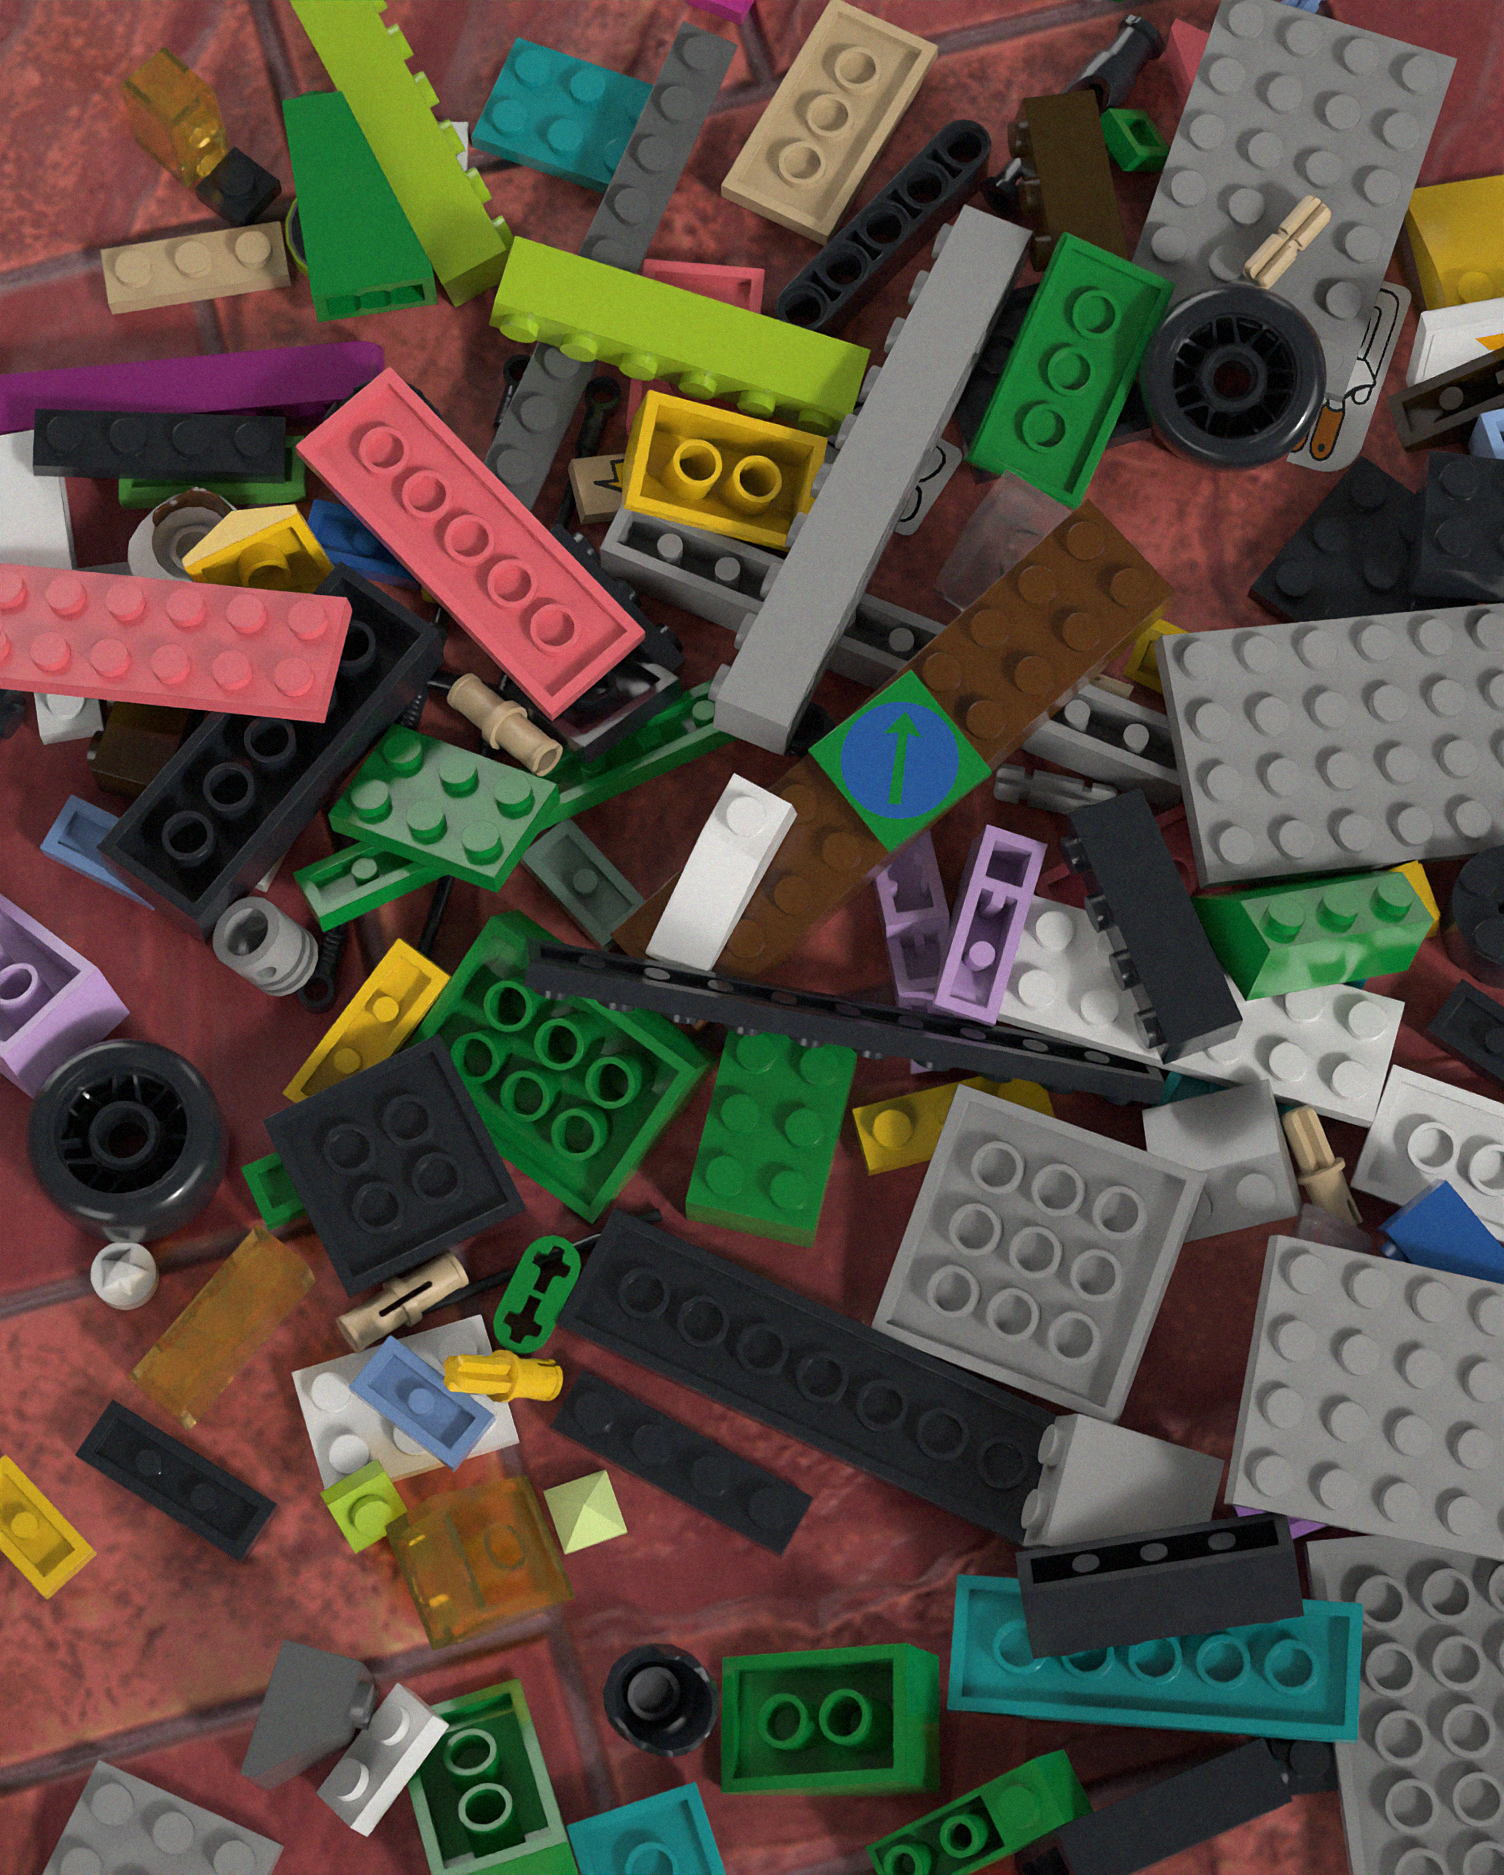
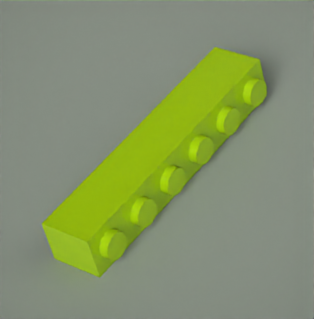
M289 0L337 90L343 92L432 267L455 308L500 284L514 237L502 215L490 220L482 204L491 200L492 197L476 167L474 166L464 172L456 156L466 151L450 119L448 118L438 124L430 110L431 107L437 105L440 101L423 70L412 76L404 60L412 57L414 54L398 24L395 23L386 28L381 20L379 13L388 9L385 0Z
M516 235L494 301L489 323L490 326L499 328L503 335L512 340L522 343H532L537 340L559 347L560 351L571 359L582 362H592L595 359L618 366L623 374L633 379L650 381L656 378L678 385L679 390L690 397L701 400H709L715 397L737 404L738 409L749 416L762 419L772 416L796 423L797 428L803 432L822 437L838 436L848 413H853L871 351L864 347Z

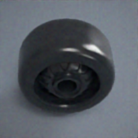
M1239 283L1214 285L1188 295L1171 307L1161 317L1147 340L1139 372V391L1143 410L1152 430L1160 441L1172 453L1187 463L1204 470L1220 473H1242L1263 468L1276 462L1293 450L1303 440L1316 421L1324 401L1327 384V367L1322 344L1305 315L1294 304L1273 291ZM1236 364L1247 372L1249 387L1241 396L1234 398L1226 397L1215 388L1214 374L1223 365Z
M122 1038L87 1046L67 1057L50 1072L38 1088L28 1111L25 1127V1148L28 1164L38 1187L55 1211L69 1224L85 1234L104 1241L144 1243L166 1237L182 1229L199 1216L209 1205L217 1193L226 1171L229 1137L225 1116L210 1084L190 1061L176 1051L148 1040ZM132 1135H140L147 1138V1143L137 1154L127 1158L116 1157L117 1147L123 1139Z

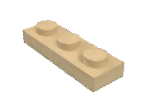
M280 221L101 250L108 304L112 315L291 286Z

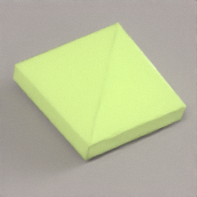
M606 1469L543 1491L565 1555L628 1533Z

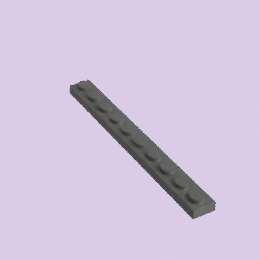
M685 21L682 22L578 252V256L638 274L733 61L738 47L737 44ZM540 341L536 345L483 463L530 512L534 507L599 361L595 359L592 362H582L571 359L564 355L559 347Z

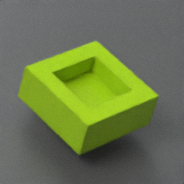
M378 1459L320 1493L355 1554L413 1520Z

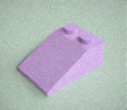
M0 893V1073L33 1099L40 1085L57 1065L73 1053L100 1042L130 1012L95 965Z

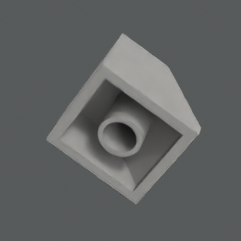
M1270 1079L1142 1110L1147 1151L1149 1153L1208 1174L1183 1243L1298 1216L1302 1201Z

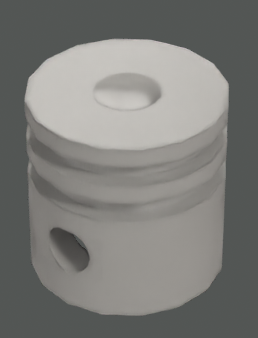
M250 896L236 901L221 915L213 933V949L218 959L267 995L284 996L295 992L308 981L315 970L318 960V945L313 935L265 898Z

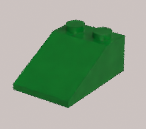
M907 1643L722 1657L721 1793L726 1795L893 1796L940 1793L939 1656Z
M518 1677L430 1706L449 1724V1727L407 1784L431 1875H579L520 1678Z

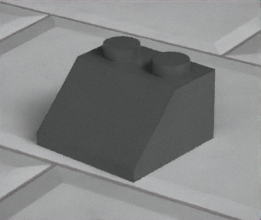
M283 1639L240 1774L254 1786L269 1791L351 1746L356 1739L358 1729L368 1731L372 1716L378 1708L380 1691L374 1690V1678L363 1662Z

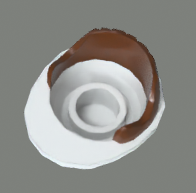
M194 487L182 494L172 496L157 506L139 524L129 541L127 562L133 576L194 582L185 570L182 558L231 511H236L237 509L223 497L205 488L199 489Z

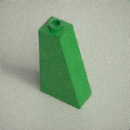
M315 90L302 93L297 98L282 100L311 294L318 323L438 304L432 264L343 92L327 93Z

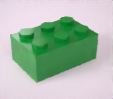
M728 1029L686 1197V1220L813 1249L856 1070L857 1053L850 1047L828 1043L821 1048L806 1047L793 1042L786 1035L763 1031L758 1036H747Z

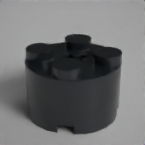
M1500 845L1479 853L1465 864L1446 898L1440 914L1439 927L1443 947L1450 960L1460 970L1463 967L1470 974L1479 978L1478 982L1493 988L1504 989V913L1500 914L1499 912L1504 910V845Z

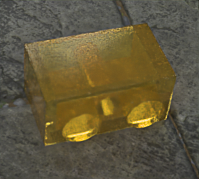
M167 47L161 48L120 84L137 144L186 189L199 177H206L230 151L215 91Z

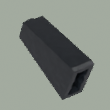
M1261 1738L1063 1825L1016 1852L1011 1858L1019 1875H1138L1293 1802L1287 1789L1288 1776L1280 1759L1269 1751L1264 1738Z

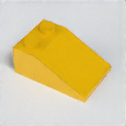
M1504 175L1414 189L1404 219L1427 311L1504 297Z

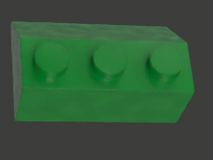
M1364 870L1311 876L1190 897L1209 943L1245 1001L1407 971L1434 921L1403 872Z

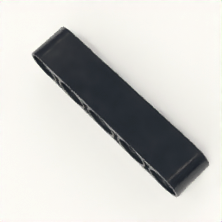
M964 119L953 121L945 126L781 291L776 301L775 319L835 338L941 230L944 223L947 224L963 208L964 204L966 205L980 191V185L987 178L991 150V139L986 129L975 121ZM967 154L975 160L963 163L957 162L951 156ZM922 193L934 197L935 200L929 203H920L911 197ZM882 233L888 234L896 240L891 243L882 244L873 241L871 237ZM846 274L855 278L856 281L851 284L842 285L831 281L830 278L834 275ZM802 314L808 315L816 321L811 325L799 326L790 322L789 319Z

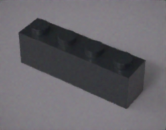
M1141 787L1069 813L1064 838L1059 839L1061 854L1069 872L1072 875L1080 873L1089 892V895L1084 897V904L1094 930L1097 933L1105 931L1115 952L1109 954V962L1118 986L1122 991L1131 989L1140 1011L1134 1013V1020L1144 1046L1148 1050L1156 1047L1163 1065L1235 1039L1243 1018Z
M1272 1512L1258 1513L1015 1553L1021 1599L1033 1659L1069 1656L1077 1652L1120 1645H1138L1145 1641L1189 1634L1201 1635L1214 1630L1258 1623L1271 1624L1283 1619L1304 1616L1295 1549L1287 1515Z

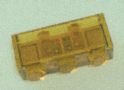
M257 1224L127 1377L138 1392L188 1432L316 1282L308 1263Z

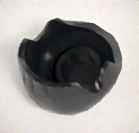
M652 1643L636 1647L624 1654L612 1665L603 1689L604 1709L608 1723L618 1736L634 1747L651 1754L671 1758L686 1755L705 1741L716 1722L719 1698L713 1676L693 1654L673 1644Z

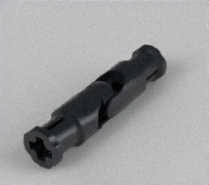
M1131 14L1123 17L1118 23L1119 33L1104 50L1095 51L1059 94L1094 90L1100 110V117L1109 108L1116 109L1135 87V76L1150 59L1156 60L1160 58L1166 49V44L1160 32L1142 17ZM1011 158L996 177L989 176L980 185V192L984 196L986 203L1003 218L1011 219L1015 222L1021 221L1026 216L1021 211L1018 185L1015 184L1019 178L1023 177L1020 158Z

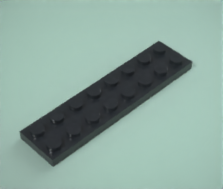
M616 1208L613 1209L556 1323L557 1329L1025 1551L1034 1550L1023 1546L1027 1529L1023 1528L1021 1524L1022 1511L1030 1492L1038 1488L1044 1465L1038 1460L1041 1439L1047 1427L1051 1424L1054 1425L1056 1417H1059L1058 1415Z

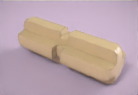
M1313 195L1305 196L1278 226V235L1271 234L1245 263L1243 274L1254 286L1268 290L1294 262L1297 255L1296 251L1303 252L1329 223L1332 214L1330 209Z

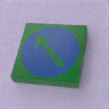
M912 670L905 673L808 749L811 756L889 854L992 775V770Z

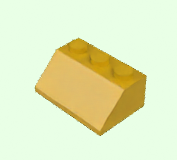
M649 390L632 420L622 469L623 509L789 552L790 548L785 547V542L794 518L799 511L809 514L816 500L810 497L816 475L824 463L828 438Z

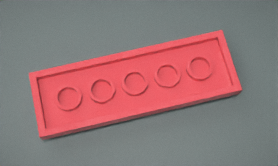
M390 366L295 446L297 455L551 721L558 717L645 640V631Z
M0 563V689L325 723L352 615V607L346 597Z

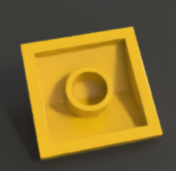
M295 504L231 511L182 558L185 570L196 583L312 594L335 568Z

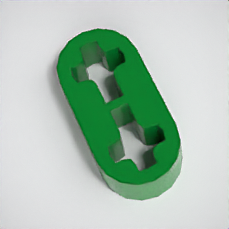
M554 1235L540 1237L532 1242L524 1252L496 1310L493 1321L495 1337L500 1346L505 1350L512 1351L517 1355L533 1354L543 1348L549 1340L577 1282L581 1268L580 1257L576 1248L565 1238ZM553 1248L559 1249L564 1253L562 1264L569 1268L570 1272L566 1278L554 1276L545 1294L533 1289L540 1275V1268L532 1263L533 1258L537 1253L542 1256H548ZM529 1297L540 1302L534 1315V1323L542 1328L541 1333L537 1338L526 1335L521 1344L513 1342L509 1339L512 1328L504 1323V1319L508 1313L519 1315L523 1311Z

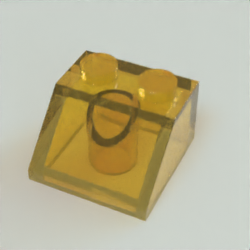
M527 1475L432 1495L384 1526L432 1651L483 1638L576 1598Z

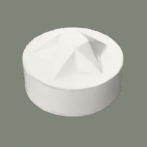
M115 1242L102 1249L95 1257L91 1267V1282L98 1296L107 1305L120 1310H131L144 1305L152 1298L158 1287L159 1270L155 1260L143 1246L137 1243Z

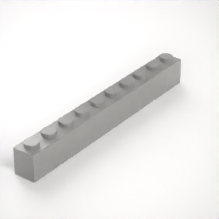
M965 204L954 226L946 223L942 226L931 255L932 258L936 259V262L930 273L921 270L912 286L908 305L913 306L909 316L906 320L900 317L895 319L885 342L884 352L889 353L883 367L873 365L866 376L860 393V400L865 401L859 415L856 416L848 413L836 439L835 448L839 449L840 452L834 464L831 465L824 462L816 475L810 497L816 500L809 514L800 511L797 513L786 538L785 547L790 548V551L783 565L774 561L765 576L760 590V597L764 598L765 601L758 615L748 612L740 625L734 642V648L740 650L731 667L721 664L712 681L708 699L715 702L714 728L784 756L1026 265L1032 231Z
M623 501L600 547L601 568L613 581L620 577L635 591L737 633L746 614L750 612L758 615L765 601L764 598L760 597V590L771 564L775 561L783 565L785 561L725 535L623 509ZM864 593L827 670L878 690L947 626ZM1090 684L1086 685L1019 747L1022 750L1124 792L1141 787L1147 801L1168 810L1178 806L1183 797L1168 716Z

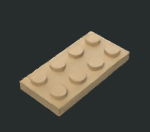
M830 0L721 184V197L826 246L836 234L935 63L938 55V46L844 1Z

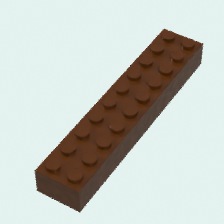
M1087 498L845 720L909 670H912L993 771L1169 611L1175 604L1176 591ZM808 753L767 790L792 804L797 816L711 972L764 981L964 797L889 854L811 754ZM685 866L610 934L629 956L658 961L645 954V951ZM699 1019L697 1023L691 1025L702 1035H705L717 1023Z

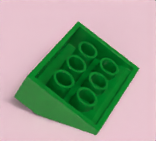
M518 909L490 917L406 1049L440 1034L499 1154L593 1225L597 1223L685 1112L719 1061V1058L656 1011L635 1007L630 1012H618L603 1007L594 999L571 995L566 1000H554L537 994L530 987H524L520 960L526 937L558 943L563 942Z

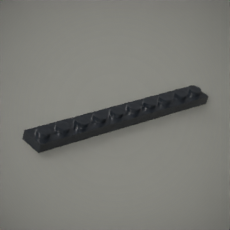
M526 937L520 960L523 986L530 987L537 994L554 1000H566L571 995L597 1000L603 1007L618 1012H630L635 1007L661 1012L667 1019L683 1024H695L699 1019L725 1024L731 1031L747 1036H758L764 1031L786 1035L793 1042L811 1048H821L828 1043L850 1047L855 1053L870 1059L883 1060L892 1055L913 1059L918 1065L934 1071H948L951 1067L976 1071L981 1077L998 1083H1009L1015 1078L1036 1082L1042 1088L1057 1094L1069 1095L1073 1094L1075 1090L1099 1094L1106 1101L1121 1106H1133L1136 1104V1101L1158 1105L1165 1083L1156 1066L1043 1034L995 1025L992 1027L964 1019Z

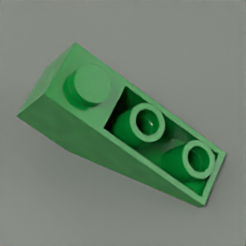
M1064 1749L1032 1759L865 1848L878 1875H970L1025 1848L1051 1831L1093 1813L1094 1810Z

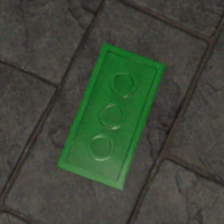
M1067 232L1061 234L966 451L963 462L1070 511H1074L1082 502L1138 374L1147 340L1163 316L1176 283Z

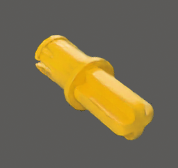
M497 1350L490 1356L471 1354L449 1356L443 1363L445 1371L443 1384L451 1392L486 1394L493 1402L507 1403L518 1397L551 1401L557 1397L562 1388L563 1375L560 1366H554L556 1363L554 1359L518 1358L516 1354L508 1350Z

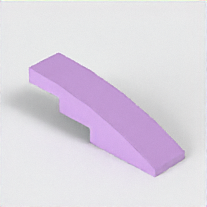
M928 830L873 880L896 1005L900 1008L967 1020L965 1017L931 1007L949 928V912L930 830ZM908 1059L911 1074L932 1071L918 1065L913 1059Z

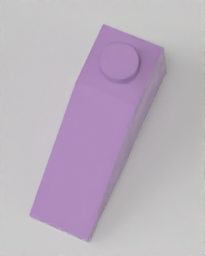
M988 824L971 842L954 899L931 1007L992 1027L996 1024L1048 844Z

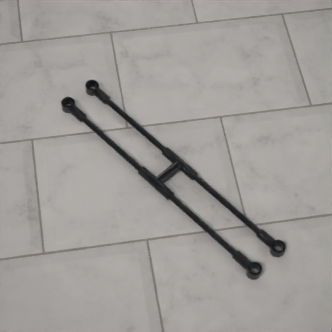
M514 355L503 366L505 389L493 422L495 433L491 445L520 383L513 380L511 376L516 371L526 370L531 359L528 355ZM600 376L592 379L585 390V406L587 410L575 444V450L577 451L575 459L597 456L608 420L616 415L621 408L620 386L610 377ZM599 392H608L614 397L612 401L606 404H599L592 399ZM570 477L554 526L560 523L567 531L576 508ZM438 603L433 620L428 622V624L440 631L444 650L449 634V629L446 626L450 615ZM437 669L396 718L394 724L417 731L429 692L447 697L451 687L463 675ZM503 670L497 685L481 681L505 701L503 690L514 683ZM481 733L477 748L480 750L479 755L494 760L495 755H500L502 749L492 748L483 740ZM451 875L443 876L438 880L416 947L427 958H430L456 878ZM349 921L323 933L318 949V960L315 970L308 981L297 989L301 1006L311 1014L320 1015L327 1013L336 1003L337 993L334 980L348 940L344 934ZM319 984L327 987L328 993L326 997L317 1002L308 1000L305 997L307 990L311 986ZM422 1020L419 1022V1024L416 1026V1028L413 1030L409 1037L413 1036L417 1032V1030L421 1026Z

